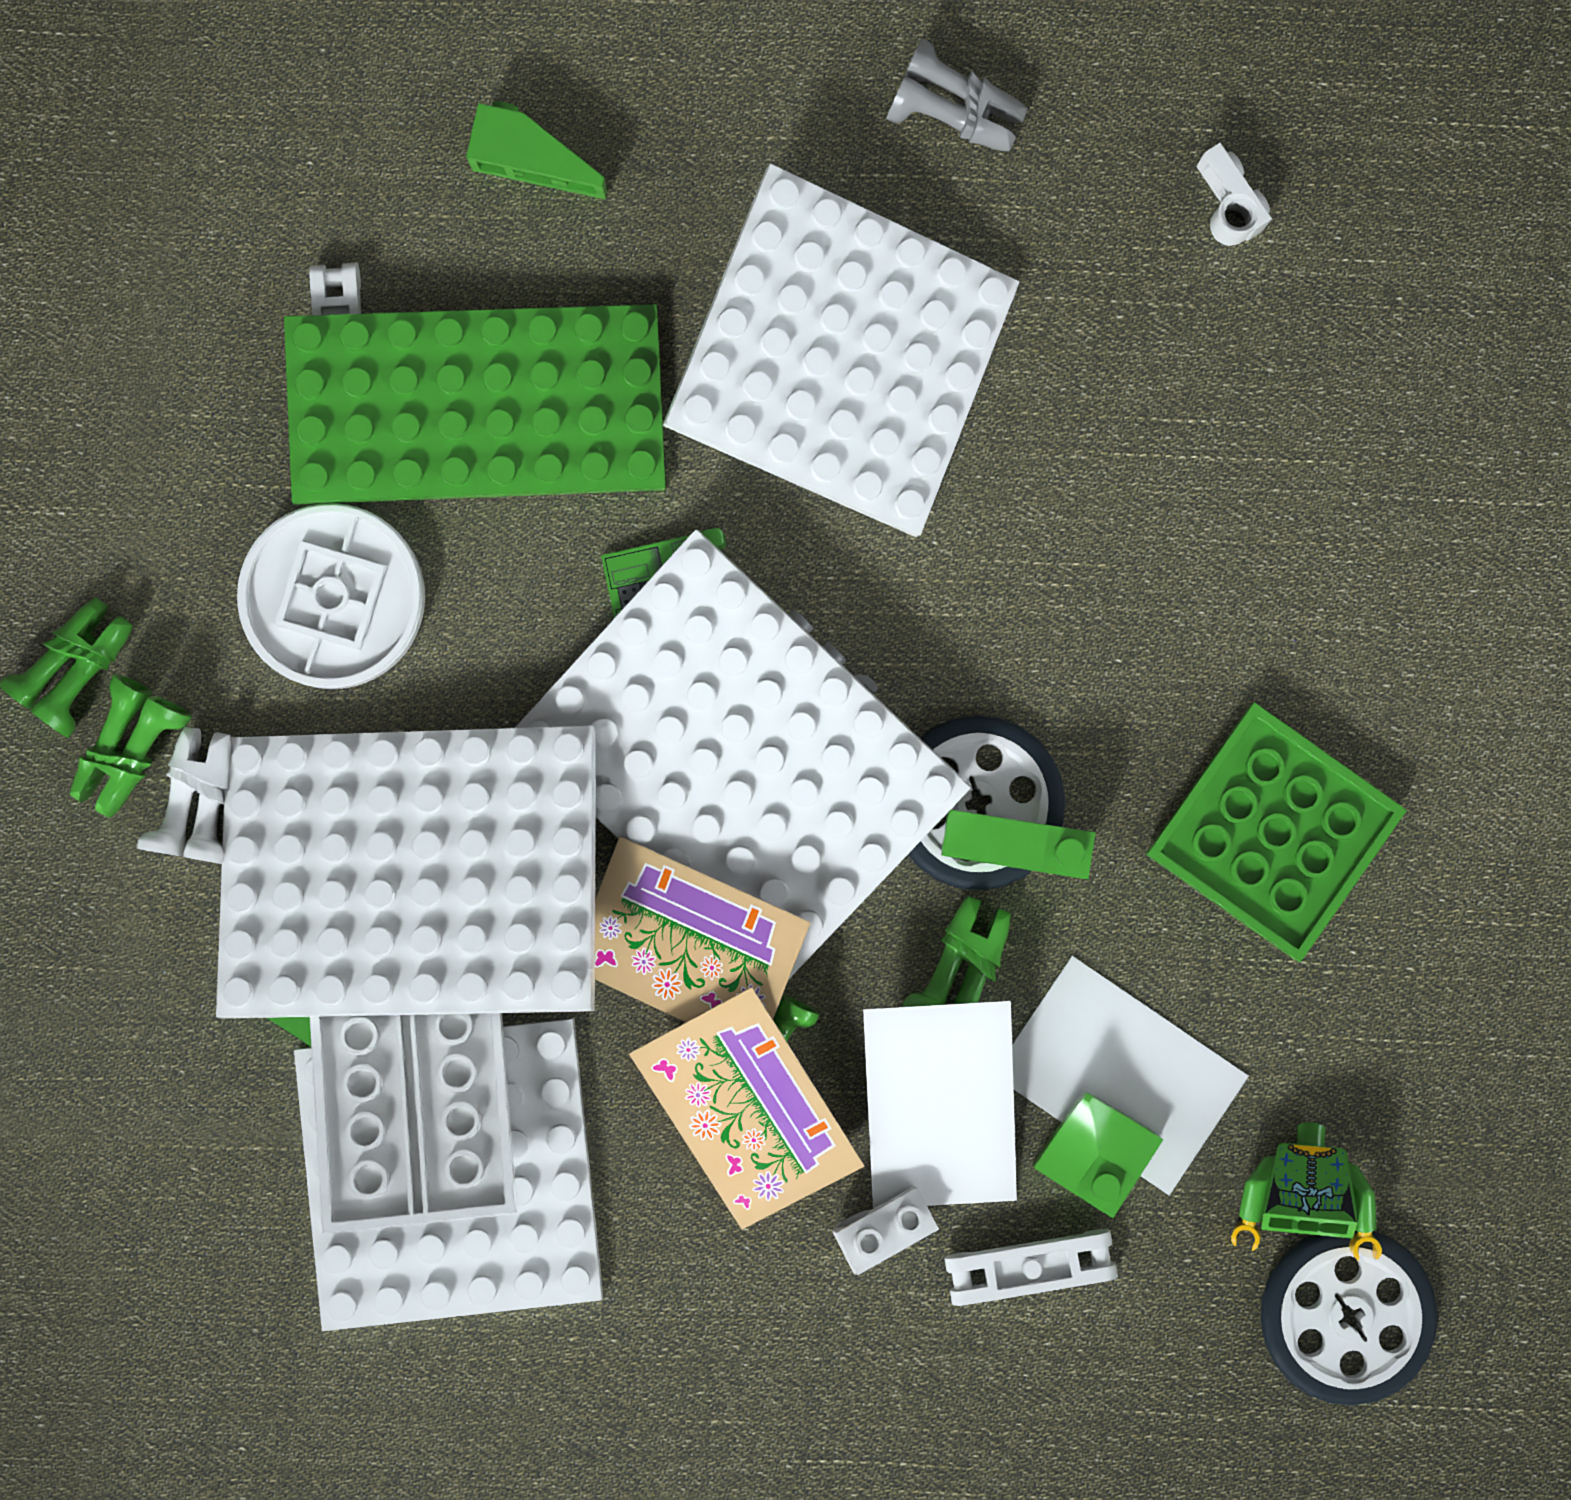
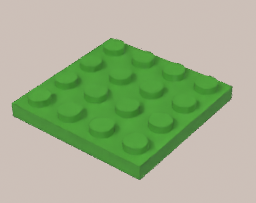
M1253 702L1250 703L1145 854L1293 960L1301 963L1407 810Z

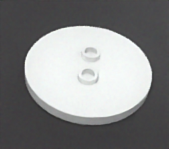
M322 503L299 508L284 515L266 528L250 548L240 571L237 588V606L242 628L248 641L261 659L272 669L290 680L307 686L323 689H343L361 685L379 677L392 668L405 655L417 636L422 622L425 607V586L422 571L413 550L402 535L389 523L359 507L338 503Z

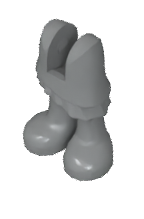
M921 38L886 119L894 123H900L913 112L922 113L955 128L960 132V138L969 139V143L1009 152L1016 140V136L1008 129L987 120L989 114L991 113L1009 122L1023 123L1028 108L1011 94L993 85L985 76L982 81L979 80L972 69L968 77H965L938 59L934 46L928 40ZM918 82H928L963 99V106L928 90Z

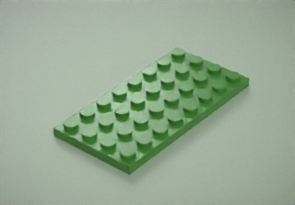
M657 304L284 316L292 503L294 504L665 491Z

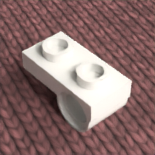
M1218 143L1203 154L1196 167L1221 202L1210 221L1211 233L1218 242L1232 246L1240 244L1245 240L1249 241L1261 233L1272 218L1268 214L1270 213V207L1266 198L1259 190H1252L1243 177L1244 168L1238 157L1231 151L1226 152L1222 144ZM1236 211L1240 213L1245 220V226L1234 227L1230 225L1226 220L1225 212Z
M913 1186L871 1210H864L850 1216L837 1224L832 1232L853 1273L859 1275L936 1232L939 1228L918 1187Z

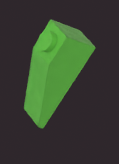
M494 101L492 106L478 103L466 155L472 171L606 200L608 190L605 178L526 114L519 112L518 107L501 101Z
M950 810L947 813L941 855L1089 879L1096 833Z

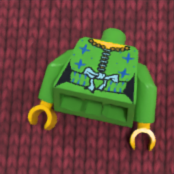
M1311 1122L1301 1123L1297 1126L1296 1144H1278L1276 1155L1263 1158L1246 1180L1239 1210L1242 1222L1235 1226L1231 1235V1241L1236 1246L1238 1233L1242 1230H1248L1255 1237L1252 1251H1254L1261 1240V1231L1256 1223L1261 1222V1230L1351 1238L1349 1248L1357 1261H1359L1358 1248L1360 1244L1371 1242L1373 1244V1257L1377 1260L1382 1254V1248L1372 1235V1232L1377 1229L1374 1190L1360 1168L1348 1162L1345 1149L1325 1147L1326 1129L1323 1125Z

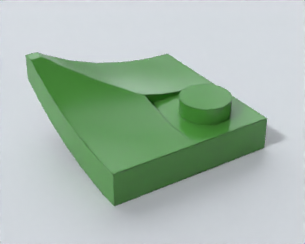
M1084 1091L1051 1135L1032 1165L1042 1174L1111 1218H1114L1163 1139L1126 1114Z

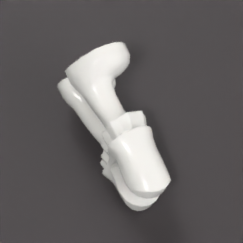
M191 727L183 728L177 740L172 758L168 763L170 769L166 776L171 778V786L164 820L158 830L145 832L139 837L136 849L222 864L224 852L222 845L217 839L219 805L224 804L225 790H229L228 774L232 753L231 735L215 732L209 745L206 763L197 762L201 747V730ZM197 791L200 794L192 836L186 844V828L193 792Z

